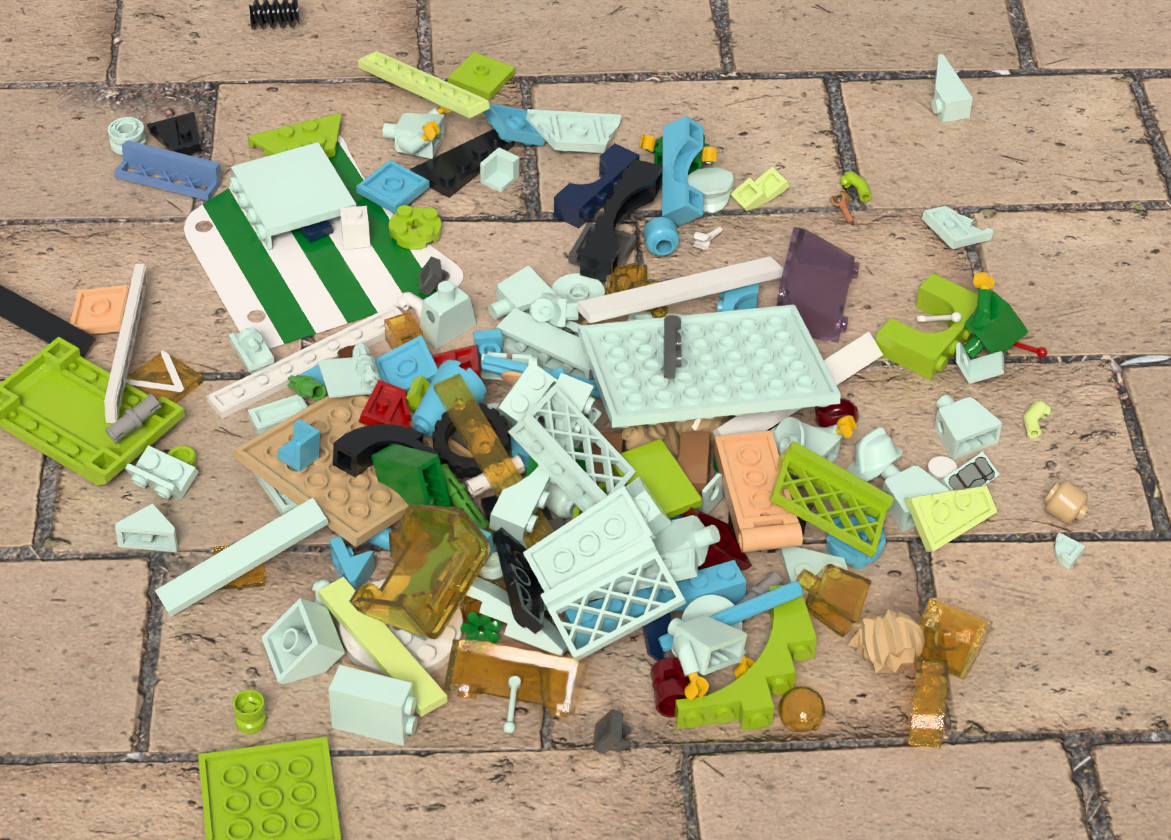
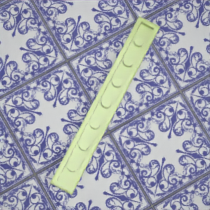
M378 51L357 60L360 69L467 118L490 109L487 99Z

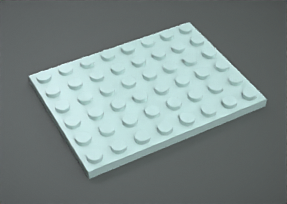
M795 305L679 316L681 319V329L678 330V333L681 334L682 359L681 367H676L675 378L664 377L663 339L665 317L578 326V336L612 428H628L635 425H656L663 422H685L692 419H713L720 416H742L748 413H770L777 410H798L805 407H826L828 405L840 404L841 394Z

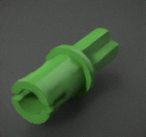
M297 374L296 376L290 375L288 377L290 381L287 385L288 388L295 391L302 398L310 397L318 401L326 395V387L322 386V383L316 382L311 376H300Z

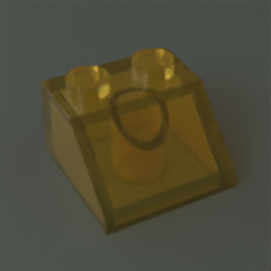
M929 598L919 624L924 633L925 644L917 660L959 678L966 679L984 646L993 621L940 598Z

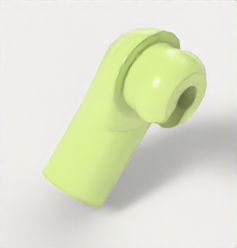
M1044 401L1034 402L1023 415L1027 435L1030 438H1036L1041 435L1038 420L1040 418L1046 419L1045 414L1050 415L1051 413L1050 406Z

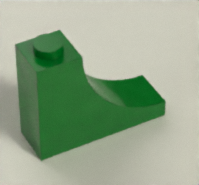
M394 443L371 455L378 482L393 489L410 506L425 532L428 544L433 547L440 546L455 520L439 455Z

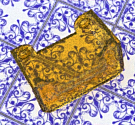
M410 504L400 521V533L408 544L380 589L371 583L361 584L349 602L361 614L421 638L437 639L443 634L485 564L490 553V545L487 537L463 508Z

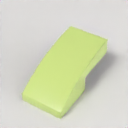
M771 167L756 181L748 178L730 195L745 211H748L774 199L788 189L790 185L785 178Z

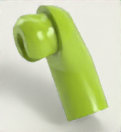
M847 171L845 175L840 177V182L844 185V188H850L852 185L856 188L860 201L867 202L872 198L867 182L855 172Z

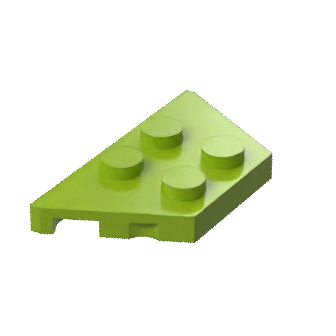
M341 113L249 135L248 144L252 148L255 146L263 149L265 156H270L319 142L327 157H334L337 150L336 143L339 140V128L342 125Z

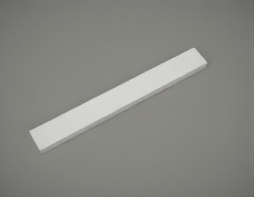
M769 256L578 301L577 310L591 324L783 277L784 268Z
M135 264L104 400L106 423H115L119 417L147 287L145 264Z
M393 305L207 395V403L221 419H224L287 388L290 382L288 380L290 375L296 376L298 374L301 376L305 371L318 365V360L338 359L337 352L347 346L361 343L370 347L410 327V320Z
M867 332L824 359V362L835 384L838 385L881 357L883 353L870 332ZM786 409L770 413L758 412L735 416L712 432L715 436L767 431L798 410Z

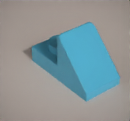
M341 536L329 539L331 560L339 577H344L356 592L360 591L366 586L375 571L374 552L369 551L354 556L352 548L345 546Z

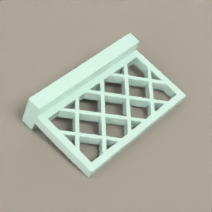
M556 385L550 388L529 412L508 431L582 512H585L623 487L636 472ZM551 397L560 404L561 412L551 410ZM533 416H543L545 419L546 428H544ZM552 418L562 419L564 431L554 430ZM570 421H575L581 427V434L571 431ZM555 437L565 438L566 450L559 445ZM573 440L583 442L584 453L574 452ZM591 443H596L601 448V455L592 454ZM575 459L585 460L587 472L576 463ZM593 462L603 463L604 475L595 474ZM611 464L616 465L624 475L622 477L612 476ZM596 481L606 483L607 494L596 484Z
M651 537L540 594L575 662L686 604L682 593L659 555ZM657 563L660 571L656 580L642 577L645 568ZM622 580L632 581L633 584L629 595L614 592L617 583ZM639 583L654 586L649 600L635 597ZM660 588L673 591L676 597L667 603L655 601ZM596 594L606 596L602 608L588 607L587 604L590 597ZM612 598L626 601L622 614L607 611ZM632 603L647 606L644 615L638 618L628 616ZM568 609L578 611L574 624L562 622L558 614ZM584 612L598 615L594 629L580 626ZM605 617L619 620L616 630L610 633L600 631ZM565 629L571 630L570 635H568ZM577 632L592 635L588 645L576 650L573 642Z

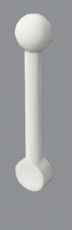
M954 312L952 315L917 316V322L952 320L957 323L960 322L962 316L959 312Z

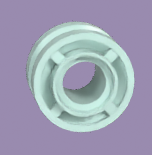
M123 117L114 120L108 126L110 147L116 154L123 155L122 145L126 140L146 145L144 125L140 120L133 117Z

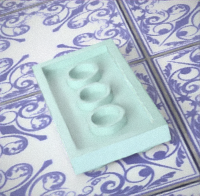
M623 486L524 551L523 554L544 592L640 541L648 537L654 540L656 536L629 490Z

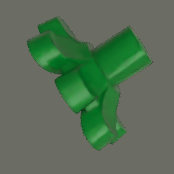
M475 611L470 612L467 616L470 622H464L460 627L462 633H468L464 639L465 643L472 645L476 641L479 650L487 649L488 640L492 643H497L500 639L499 634L496 632L501 629L499 620H491L492 617L484 614L479 616Z

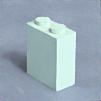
M339 665L328 689L332 728L404 746L408 736L415 733L418 723V717L414 716L417 698L413 696L412 683Z

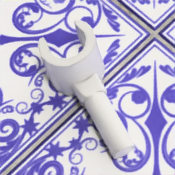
M717 227L707 234L696 232L694 234L696 241L693 247L707 250L711 240L722 232V228Z

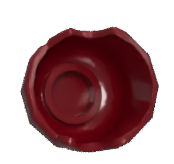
M840 399V404L828 405L826 407L815 406L816 422L819 427L836 425L839 419L848 415L854 418L855 423L858 422V409L849 400Z

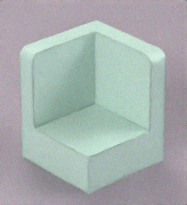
M497 148L480 164L481 183L498 192H503L519 178V157L504 149Z

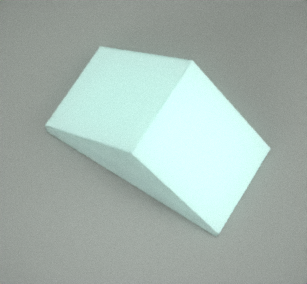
M153 503L117 522L115 525L118 547L166 552L178 551L174 526Z

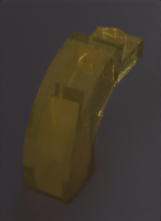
M916 656L912 669L913 692L908 728V744L941 748L947 694L948 660Z

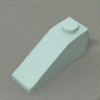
M940 54L938 55L935 75L934 97L931 102L932 111L934 114H937L942 123L970 118L973 98L945 56Z

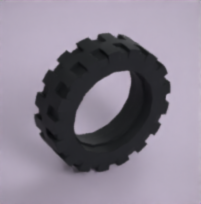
M473 402L466 403V406L461 407L459 404L452 407V411L444 412L441 415L442 419L440 421L437 420L434 426L435 432L433 431L432 433L433 448L440 452L439 459L441 465L448 464L450 470L456 474L457 478L464 479V477H470L471 479L487 471V467L491 465L497 466L503 463V461L508 460L509 450H511L510 434L508 433L510 429L504 416L500 417L499 411L495 408L489 409L486 404L482 403L474 405ZM467 425L484 426L496 436L495 445L487 453L478 457L468 458L459 456L448 447L449 437L457 429Z

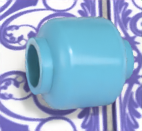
M657 217L645 225L643 236L650 253L656 256H666L677 249L679 234L672 220L666 217Z

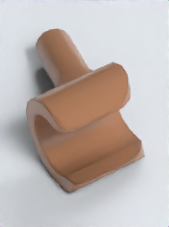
M840 191L842 201L839 203L837 197L832 196L831 203L840 207L848 224H851L854 220L847 206L850 197L847 192Z

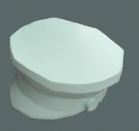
M718 167L697 169L688 175V184L703 193V212L715 213L727 205L730 193L733 192L734 178L732 172Z

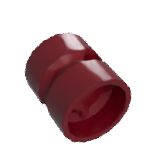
M666 658L652 666L650 675L657 712L662 716L672 718L675 717L676 700L687 698L684 691L690 683L689 676L684 675L679 658Z

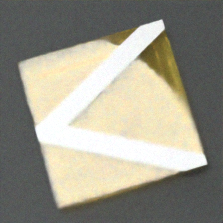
M162 350L129 375L126 382L148 395L152 394L157 400L164 396L177 403L203 383V376Z

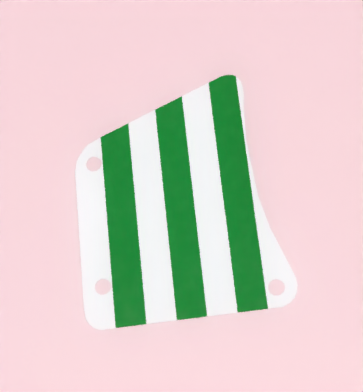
M340 134L339 140L336 143V155L328 159L355 201L356 207L367 206L370 247L344 249L341 216L327 220L333 229V233L309 242L298 229L271 236L272 249H268L264 240L260 241L258 239L255 224L251 225L249 223L246 208L242 209L240 207L237 192L233 193L230 187L195 209L186 219L184 225L186 239L239 332L241 333L244 328L254 326L261 333L268 349L372 316L393 305L400 307L397 300L405 292H411L421 299L431 296L438 290L435 288L429 296L420 293L418 273L431 256L441 260V269L447 271L450 275L448 281L459 286L463 280V272L460 267L428 243H426V248L412 250L397 245V240L391 239L389 235V221L394 214L357 193L356 186L365 178ZM201 221H209L213 224V228L208 232H199L195 226ZM255 310L262 311L266 315L265 319L258 323L249 321L247 316Z

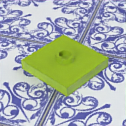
M473 52L448 77V83L491 100L515 75V67Z

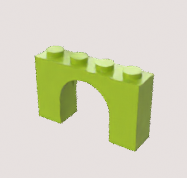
M932 273L918 289L916 308L933 316L952 315L954 312H959L962 316L960 322L955 323L952 320H946L944 322L950 328L941 332L927 333L890 318L876 335V343L883 353L882 357L932 380L938 372L942 373L952 356L956 357V343L961 342L963 345L965 341L972 338L964 325L975 311L978 294Z

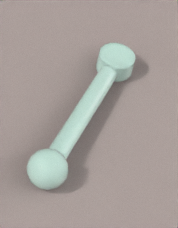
M512 676L508 681L511 691L507 722L503 725V730L508 734L515 731L513 718L517 689L521 686V679L518 676Z

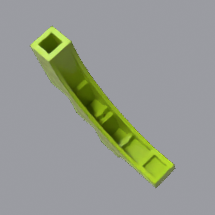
M784 585L770 586L769 591H772ZM803 595L768 610L771 620L770 638L762 654L746 673L726 687L702 698L695 697L693 700L688 698L676 700L674 720L677 729L697 728L702 725L716 723L726 724L739 720L741 730L762 729L772 726L774 703L771 695H783L788 692H794L796 671L793 661L801 662L815 658L817 637Z

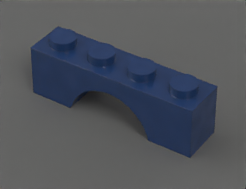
M614 143L600 155L599 176L601 178L589 184L569 183L554 196V217L578 229L587 221H591L594 215L601 208L605 207L607 199L612 198L616 183L620 184L624 168H628L633 159L639 160L640 155Z

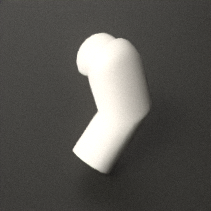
M411 292L403 293V296L397 300L398 305L403 310H408L412 307L420 322L422 302L424 300Z

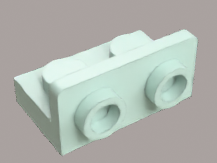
M149 445L135 466L128 463L125 467L126 471L132 476L130 480L137 486L144 489L146 486H150L162 498L169 500L170 497H173L179 501L182 500L199 472L194 466Z

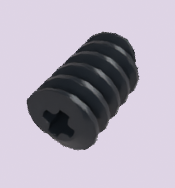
M254 0L253 5L249 3L251 29H255L257 22L262 29L265 28L266 22L269 23L271 28L275 27L276 21H278L281 28H284L285 21H288L290 27L294 26L295 20L299 23L298 0H292L291 3L288 0H282L281 4H279L278 0H273L272 4H269L268 0H263L262 5H260L258 0Z

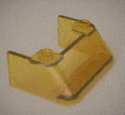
M468 638L453 639L444 690H458L457 696L469 699H476V694H487L510 699L511 688L508 685L509 678L518 676L521 679V686L517 689V701L543 705L546 708H550V715L568 717V714L574 713L576 710L588 662L583 660L575 662L573 658Z

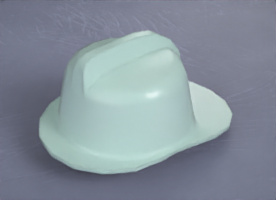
M878 427L856 442L855 460L846 471L864 481H869L884 472L893 461L902 455L903 450L894 445L892 439L883 428Z

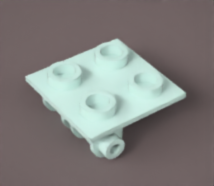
M357 344L350 358L318 360L329 398L371 395L378 380H381L374 357L373 355L369 356L370 351L366 345Z

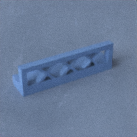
M128 140L122 145L123 161L114 171V176L117 179L206 201L210 200L222 184L221 167L218 162ZM132 168L139 171L127 172L126 170ZM155 174L161 175V177L157 178L148 177ZM178 180L185 181L184 183L180 184L172 183ZM200 186L208 187L206 191L196 189V187Z

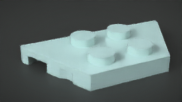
M527 109L526 120L554 150L564 152L604 153L620 126L622 118L619 114Z

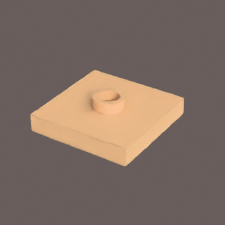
M130 285L78 290L70 324L88 334L120 332Z

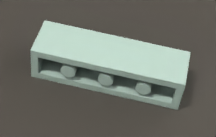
M514 308L496 326V329H501L503 350L511 354H533V357H538V366L541 368L555 370L562 367L565 374L594 380L581 341L576 335L570 334L547 322L536 321L529 313H525L517 308Z

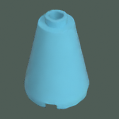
M447 360L440 365L412 416L414 430L423 433V436L432 437L437 420L440 421L442 419L441 415L444 412L452 411V407L459 404L460 407L466 406V403L469 402L479 405L486 401L484 395L487 393V390L480 377L470 368L466 371L460 368L461 362Z

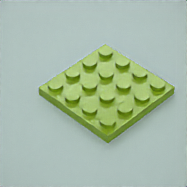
M327 736L198 754L206 840H341Z

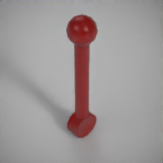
M1020 342L1014 343V347L1037 353L1040 358L1047 355V349L1044 347L1036 348Z

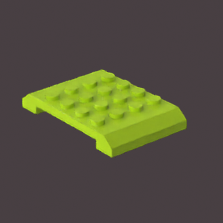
M60 337L56 338L0 383V428L95 485L107 484L128 463L130 464L142 454L148 445L151 446L185 417L183 407L162 396L157 400L162 408L146 419L140 429L135 428L116 444L105 431L106 428L113 424L106 423L104 402L111 373L81 357L78 347ZM126 382L118 419L125 415L124 411L126 409L134 408L148 397V394Z

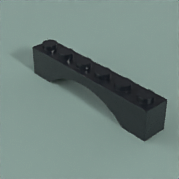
M633 159L629 167L624 168L620 184L616 183L612 198L607 199L603 215L597 217L594 231L589 232L585 247L580 248L578 252L577 263L580 264L581 276L609 283L612 281L619 267L620 245L615 238V231L622 220L632 211L654 201L662 186V165Z

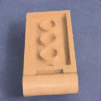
M772 430L715 436L714 456L718 471L722 474V486L741 552L802 546V529L797 516L769 501L779 466H777L779 453ZM788 488L780 491V495L792 500Z

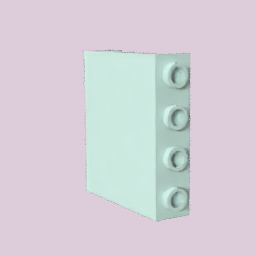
M319 142L231 166L230 188L233 193L237 192L240 207L242 209L246 208L249 223L251 225L255 224L258 239L260 241L264 240L268 249H272L271 236L339 217L341 216L340 208L356 206L355 201Z

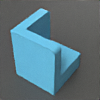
M298 419L294 422V439L278 449L277 459L299 472L319 458L320 431Z

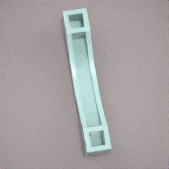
M561 373L555 385L583 415H590L596 401L595 398H592L594 386ZM551 397V410L561 412L560 404ZM552 418L554 430L564 431L562 419ZM570 421L571 431L581 434V427L575 421ZM555 437L559 445L566 450L565 438ZM538 466L529 476L502 491L491 513L489 528L497 531L502 527L516 540L522 542L527 532L532 533L538 521L536 513L539 508H545L550 496V492L547 490L550 484L556 485V483Z

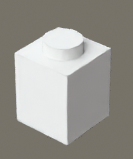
M367 206L340 208L344 249L370 247Z

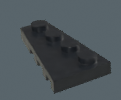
M492 129L411 168L410 171L429 180L431 189L450 198L480 174V164L497 148L509 151L514 147V141L506 142L498 136V132Z
M501 527L493 536L512 614L518 625L522 628L527 627L536 634L544 627V601L540 594L544 593V590L523 554L527 549Z

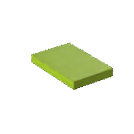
M662 439L620 453L636 471L624 486L626 487L636 478L640 477L669 519L687 512L691 507L696 509L702 506V498ZM611 464V469L615 475L622 477L624 473L616 465Z

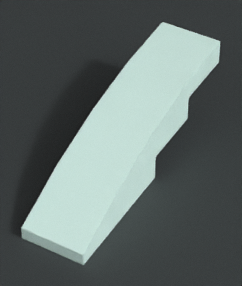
M465 572L457 579L454 591L482 601L479 613L508 623L504 635L562 656L568 650L559 630L546 618H544V627L536 634L527 627L522 628L518 625L512 614L507 591L468 572Z

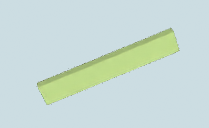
M344 577L318 590V598L385 676L412 683L413 696L417 698L415 711L421 717L447 703L446 693Z

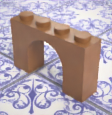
M600 432L619 453L626 452L622 432ZM681 432L677 463L701 498L702 490L710 482V432ZM594 443L592 454L601 455V448ZM593 462L595 474L604 475L603 463ZM596 481L597 485L603 483L601 481Z

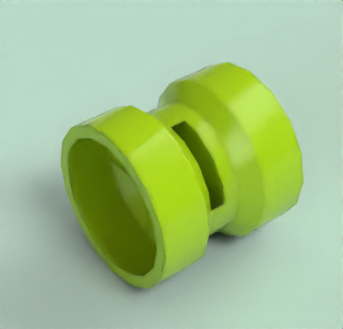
M244 690L234 697L233 712L237 729L245 734L260 732L267 723L265 702L262 694L255 690Z

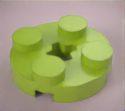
M402 205L397 208V213L389 221V235L391 239L397 240V245L402 248L412 250L426 248V243L431 241L436 243L441 237V220L438 217V211L434 208Z

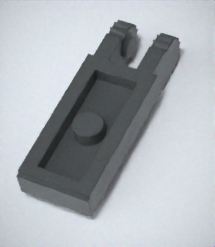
M669 315L664 319L663 352L665 378H675L676 367H681V334L678 333V330L681 329V319L676 315Z

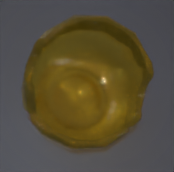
M797 686L786 691L780 699L778 715L782 724L792 732L805 733L812 729H818L826 716L825 702L816 690L810 687Z

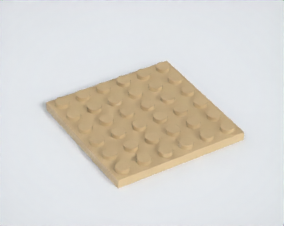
M370 395L345 396L342 398H329L326 396L234 449V458L297 505H301L314 498L329 522L326 526L355 547H358L413 512L398 493L385 484L378 482L374 465L368 467L356 478L332 465L333 443L346 433L367 426L359 423V419ZM410 411L411 416L409 419L411 428H413L412 416L414 414L412 411ZM298 419L320 431L319 458L300 472L277 459L278 449L294 439V422ZM423 436V443L433 448L432 437ZM449 437L448 447L451 451L463 457H477Z

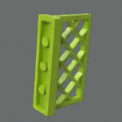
M792 441L779 456L777 462L779 469L769 501L872 558L877 551L886 512L892 506L894 497L797 442ZM788 472L799 477L800 479L792 480ZM803 485L809 497L802 498L797 486ZM814 486H815L816 488H818V489L824 491L825 493L818 495V493H817V491L815 490ZM788 488L794 500H789L780 495V491ZM829 500L835 511L828 512L822 501ZM840 501L849 505L851 508L844 509ZM814 503L819 514L816 515L811 512L806 504ZM854 514L860 525L853 526L848 515ZM864 514L876 519L875 522L869 523ZM839 517L844 529L836 526L832 518ZM864 531L870 543L868 544L861 540L857 532Z

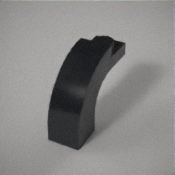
M377 424L357 428L333 443L332 465L356 478L368 467L374 465L371 455L393 443L440 455V452L424 444V434L417 430L399 425Z

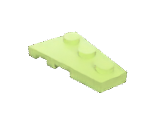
M976 486L904 498L926 552H934L997 513L987 486Z

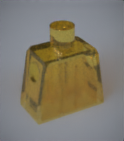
M826 564L817 575L803 569L796 579L801 588L809 592L805 601L808 613L843 638L852 629L851 625L858 622L871 580L833 564Z

